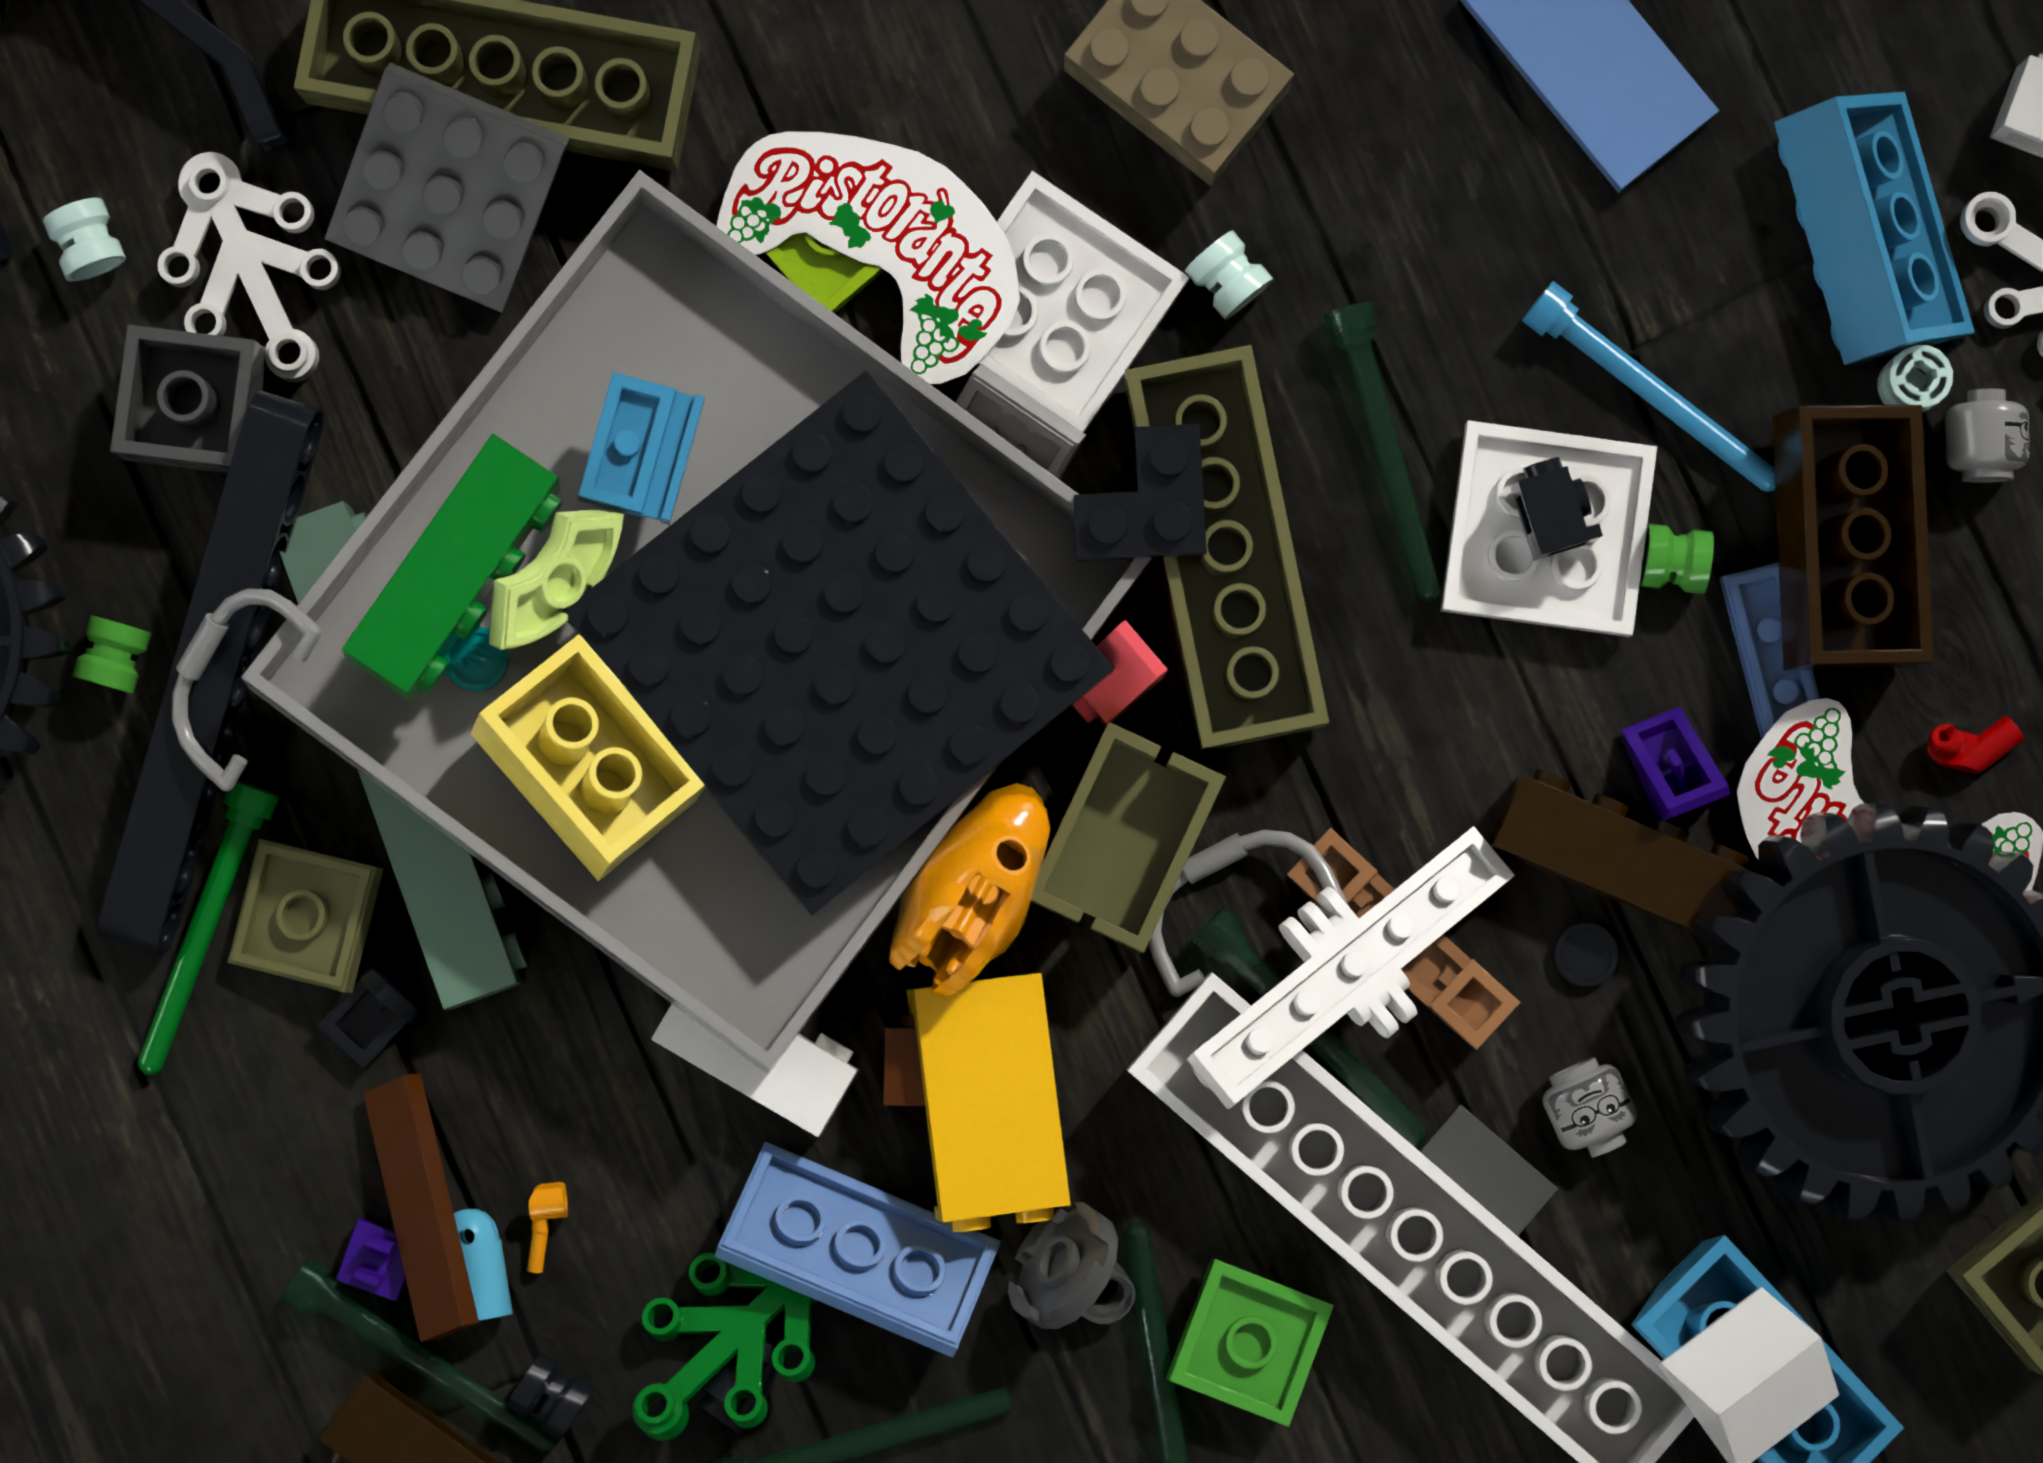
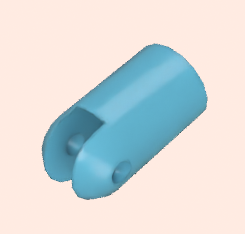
M463 1209L455 1212L454 1217L478 1320L513 1314L502 1242L499 1239L495 1221L487 1213L479 1209ZM468 1229L474 1233L472 1243L468 1242L465 1238V1233Z

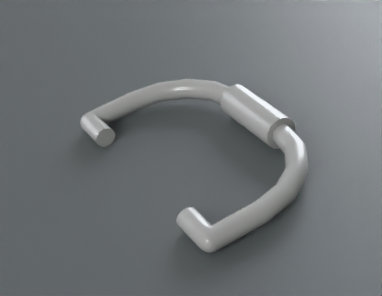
M247 588L227 597L214 613H207L176 667L179 675L172 693V721L179 744L194 765L223 791L233 789L247 765V761L242 756L233 755L227 767L223 770L205 753L194 738L189 722L188 696L193 681L200 679L229 627L227 621L237 610L250 604L270 607L282 614L303 633L292 651V655L300 661L307 660L321 636V628L292 601L270 589Z
M1265 829L1243 836L1235 833L1189 857L1168 900L1169 902L1174 892L1188 881L1194 884L1247 856V850L1267 845L1285 847L1303 857L1316 873L1323 889L1331 887L1348 905L1330 866L1314 845L1291 832ZM1318 907L1323 912V914L1329 919V916L1324 912V910L1321 907ZM1163 911L1149 941L1152 958L1169 993L1173 997H1180L1197 988L1205 977L1201 970L1198 969L1179 978L1166 951L1161 932Z

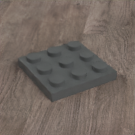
M389 63L383 72L325 240L502 313L509 301L570 138L398 65Z

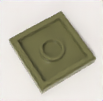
M259 839L228 963L346 993H353L384 869Z

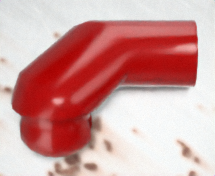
M2006 715L1979 735L1957 730L1953 724L1945 723L1934 727L1930 732L1927 750L1931 759L1942 768L1979 774L2023 742L2024 736L2017 725Z

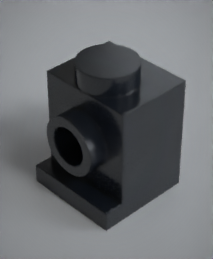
M1560 457L1544 460L1523 468L1526 479L1517 481L1511 488L1534 561L1595 543L1603 536L1599 524L1590 527L1586 526L1584 517L1591 515L1592 511L1585 485L1581 478L1571 479L1568 466H1562Z

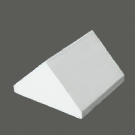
M1762 1287L1757 1288L1657 1364L1728 1463H1752L1839 1396L1822 1338Z

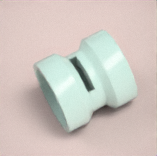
M93 197L69 203L50 212L43 219L49 238L57 242L63 251L59 264L67 281H80L96 277L118 267L126 259L120 241L108 234L106 225L110 216L101 198Z
M1233 230L1206 248L1185 269V273L1196 286L1206 287L1209 292L1212 291L1214 293L1213 306L1224 320L1229 319L1243 309L1273 281L1272 276L1262 264H1250L1248 262V258L1244 254L1245 244Z
M1914 345L1902 350L1882 367L1878 376L1877 391L1885 405H1922L1923 413L1932 406L1937 405L1948 395L1953 384V370L1948 358L1940 350L1929 345Z

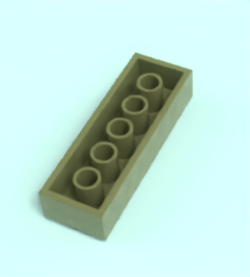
M311 0L294 89L306 104L369 115L383 72L389 63H393L569 137L570 139L565 150L567 152L678 172L701 47L696 32L521 0Z
M1252 345L1125 370L1124 386L1133 430L1135 427L1200 424L1207 553L1200 556L1160 558L1199 752L1324 728L1330 722Z

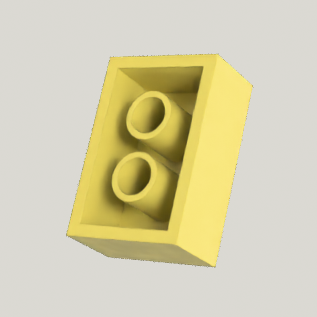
M580 634L481 711L470 733L598 882L694 804L705 788L703 782Z

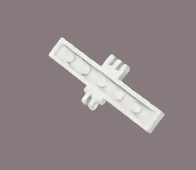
M1473 826L1361 918L1355 915L1334 889L1326 887L1316 895V899L1320 907L1329 916V919L1314 903L1307 902L1298 910V916L1311 932L1310 934L1293 917L1287 918L1279 925L1282 936L1304 961V964L1187 1058L1188 1062L1229 1110L1346 1013L1357 1025L1362 1026L1369 1021L1381 1036L1389 1038L1399 1030V1026L1395 1018L1386 1009V1006L1403 1023L1409 1022L1417 1015L1415 1005L1404 993L1410 987V982L1401 968L1515 875Z

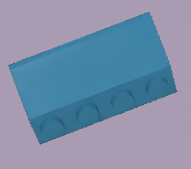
M1905 92L1833 97L1775 121L1774 125L1779 139V156L1789 173L1797 201L1796 215L1807 235L1814 260V277L1818 286L1823 291L1832 322L1831 336L1835 346L1841 353L1844 365L1880 360L1898 355L1902 350L1914 345L1931 346L1975 333Z
M1725 1235L1703 1240L1658 1284L1632 1323V1326L1665 1359L1757 1288L1762 1287L1811 1328ZM1823 1341L1839 1396L1756 1460L1759 1463H1870L1904 1427Z

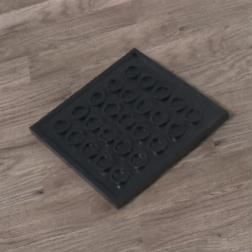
M867 370L589 589L577 602L562 611V613L568 615L567 622L577 634L581 635L619 679L665 738L703 782L705 790L811 918L1113 673L1115 669Z

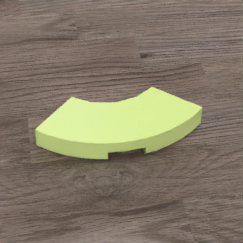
M614 509L556 512L550 537L536 559L518 573L494 580L489 644L500 650L520 647L537 641L564 625L568 621V615L562 613V611L577 602L584 593L605 577L618 547L624 514Z

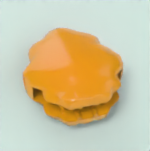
M1016 783L988 792L969 813L951 828L900 897L898 920L892 934L889 962L898 970H901L905 965L915 967L918 960L926 966H931L935 971L932 977V992L942 997L955 994L959 990L964 989L989 961L1004 953L1017 937L1025 922L1050 834L1047 809L1044 807L1041 797L1032 787Z

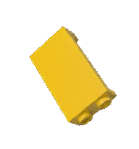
M1030 973L971 981L964 989L946 997L932 992L933 986L906 989L909 1015H914L938 1204V1206H934L935 1219L943 1223L952 1221L953 1232L991 1228L990 1216L1015 1213L1016 1223L1018 1224L1055 1219L1053 1207L1071 1204L1042 974Z

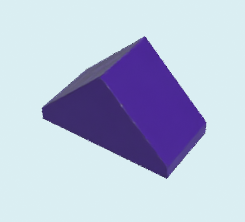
M1681 707L1621 730L1656 819H1670L1730 795L1728 784Z

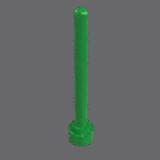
M237 780L232 790L226 791L222 803L228 805L224 817L229 819V822L138 1059L140 1070L147 1075L159 1073L164 1066L253 829L260 830L264 819L271 820L280 796L273 792Z

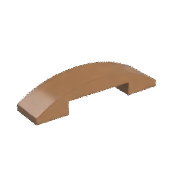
M1331 827L1314 845L1330 866L1348 902V906L1358 918H1361L1395 890L1377 873L1378 871ZM1302 857L1288 872L1287 876L1320 907L1316 895L1324 889L1316 873ZM1444 934L1401 968L1410 982V987L1407 990L1475 1050L1484 1043L1521 1003L1474 959L1471 960Z

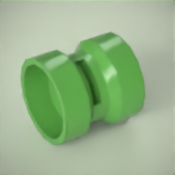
M1649 523L1646 531L1639 586L1659 589L1667 582H1672L1674 585H1679L1683 592L1705 594L1712 568L1713 532L1693 529L1686 535L1679 534L1676 536L1668 526Z
M89 615L84 634L87 640L94 643L93 648L86 647L85 653L76 658L71 676L134 694L139 675L135 669L136 661L131 660L132 654L139 656L147 651L152 633Z

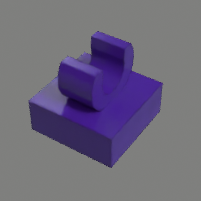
M364 1218L358 1219L336 1280L387 1299L399 1301L406 1285V1278L395 1230Z

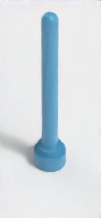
M1554 281L1547 286L1526 313L1522 322L1541 336L1545 332L1555 339L1559 335L1563 336L1759 489L1766 492L1775 490V471L1772 465L1577 316L1576 313L1579 308L1570 302L1573 295Z

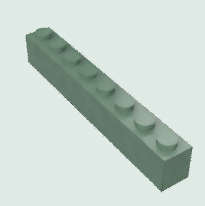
M344 501L297 517L286 553L279 552L298 604L366 519L365 512L355 515L353 508ZM358 770L443 1009L452 1010L523 984L519 970L528 967V962L517 932L512 931L506 934L497 910L507 905L495 872L490 871L484 874L480 861Z

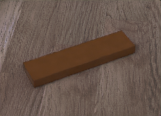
M421 1074L402 1075L363 1093L420 1342L439 1340L479 1324L422 1076Z

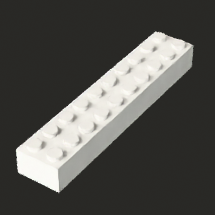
M1213 972L1209 973L1126 1070L1579 1463H1655L1695 1417L1657 1365L1661 1360L1303 1050L1229 1110L1225 1107L1188 1062L1187 1058L1251 1005Z

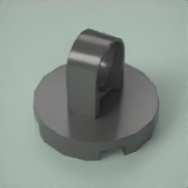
M1076 1202L1077 1208L1068 1213L1060 1207L1055 1208V1219L1040 1221L1034 1225L1018 1248L1014 1259L1021 1263L1023 1267L1019 1275L1018 1285L1011 1281L1008 1284V1294L1012 1308L1042 1329H1059L1076 1321L1080 1316L1097 1324H1110L1125 1316L1135 1301L1136 1292L1134 1285L1123 1268L1116 1262L1118 1236L1113 1222L1084 1202ZM1109 1280L1118 1281L1116 1291L1108 1300L1095 1303Z

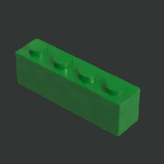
M492 433L341 650L346 660L411 703L421 690L430 695L439 685L451 665V662L445 659L444 656L458 636L465 641L469 640L485 618L488 608L481 603L494 586V580L516 574L526 556L519 548L533 529L543 533L555 518L556 512L561 508L563 501L556 497L560 491L559 477Z

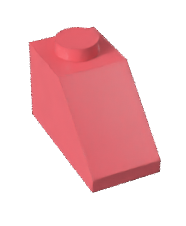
M1126 620L1097 645V648L1115 668L1113 673L1072 705L1073 709L1087 724L1098 718L1106 728L1108 722L1112 723L1162 681L1168 670Z

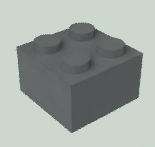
M127 324L110 452L125 461L228 473L248 405L256 392L263 391L267 366L265 361L266 349L256 340Z

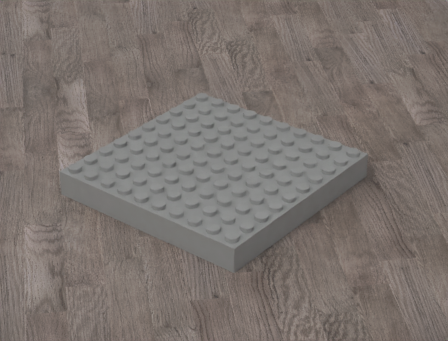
M639 170L297 605L321 628V636L307 660L300 661L292 655V651L303 633L286 619L241 678L252 692L769 1075L898 902L914 876L946 834L957 823L998 766L812 918L705 788L694 804L598 882L470 734L481 711L578 635L568 622L537 641L507 649L509 654L508 670L502 681L492 689L484 692L463 690L456 686L446 673L430 695L421 690L412 703L346 660L341 650L491 434H495L559 477L560 491L556 497L561 499L563 503L558 512L608 509L578 501V493L613 372L671 387L678 392L688 395L704 396L705 403L671 520V524H673L867 370L1091 640L1095 638L1148 567L1152 558L1077 562L1073 495H1079L1077 492ZM622 513L624 517L618 547L605 577L670 525L642 516L641 518ZM553 521L543 533L533 529L519 548L526 556L516 573L536 559L550 537ZM493 587L481 603L488 608V612L479 627L490 629Z

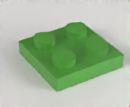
M1211 1258L1166 1380L1289 1427L1334 1305Z

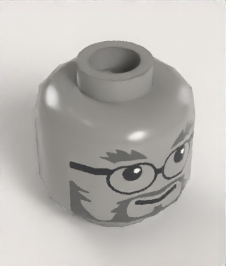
M1994 388L1967 391V402L1956 404L1945 413V460L1950 468L1962 472V481L1973 483L2010 481L2014 479V470H2018L2028 463L2030 458L2029 413L2023 405L2013 401H2006V390Z
M1592 1057L1549 1077L1552 1087L1545 1092L1543 1105L1564 1148L1578 1150L1587 1147L1593 1158L1627 1143L1622 1131L1634 1124L1638 1113L1617 1067L1611 1064L1599 1065L1596 1057Z

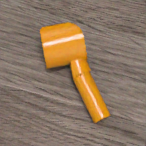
M563 1182L539 1184L535 1187L529 1199L528 1207L532 1221V1238L527 1265L528 1272H543L549 1232L548 1219L568 1217L567 1190Z

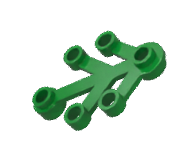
M704 1253L698 1256L690 1266L689 1277L701 1294L715 1297L724 1293L727 1288L764 1290L748 1306L678 1307L675 1302L668 1298H656L646 1305L642 1313V1323L652 1337L659 1341H671L679 1335H717L666 1384L656 1383L649 1385L637 1395L632 1409L636 1424L647 1436L654 1440L666 1441L678 1436L685 1429L689 1420L687 1401L736 1354L735 1387L725 1397V1411L734 1423L740 1427L752 1428L760 1424L768 1411L767 1401L762 1395L766 1326L785 1308L784 1340L775 1347L772 1353V1364L786 1381L801 1382L811 1375L815 1367V1358L809 1348L812 1304L817 1302V1300L735 1265L726 1263L714 1257V1253ZM712 1266L720 1267V1274L714 1282L708 1284L701 1282L702 1274L707 1268ZM663 1311L673 1312L672 1321L668 1326L655 1328L654 1322L658 1314ZM794 1351L803 1352V1361L797 1368H784V1360L788 1354ZM749 1396L755 1397L756 1405L749 1414L738 1415L736 1408L740 1400ZM656 1399H666L665 1411L657 1417H649L648 1407Z

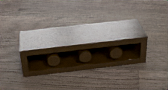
M1536 769L1533 778L1524 774L1516 777L1489 841V845L1493 850L1695 935L1698 934L1694 930V925L1700 913L1732 917L1737 910L1724 894L1721 881L1729 870L1754 872L1746 868L1749 861L1748 856L1715 843L1710 853L1687 843L1690 832L1655 818L1651 828L1628 819L1631 808L1609 797L1595 794L1592 803L1568 793L1572 785L1571 782L1544 770Z
M375 1370L364 1375L318 1439L331 1448L326 1456L332 1463H502Z

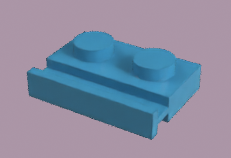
M613 372L578 493V501L614 509L641 518L642 516L670 525L702 414L705 397L696 394L695 396L678 392L671 387Z

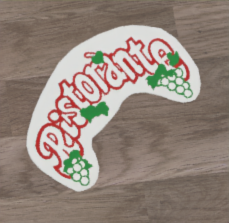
M782 132L768 135L754 143L744 153L734 169L724 194L716 227L754 255H760L777 247L791 235L806 232L819 242L862 263L879 266L890 273L897 281L903 297L901 362L929 384H941L967 374L989 353L1010 327L1020 302L1014 254L1005 232L983 202L946 166L920 152L861 137L826 132Z
M1828 698L1815 699L1786 711L1764 735L1746 761L1737 788V797L1746 837L1757 859L1758 845L1768 836L1790 837L1801 843L1800 832L1802 823L1809 815L1818 812L1833 813L1847 821L1852 809L1859 804H1864L1859 798L1853 783L1851 720L1846 709L1839 701ZM2017 812L1998 814L1982 823L1981 825L1986 827L1993 836L1994 849L1992 854L1995 852H2020L2034 865L2032 880L2025 891L2032 890L2043 846V831L2031 817Z

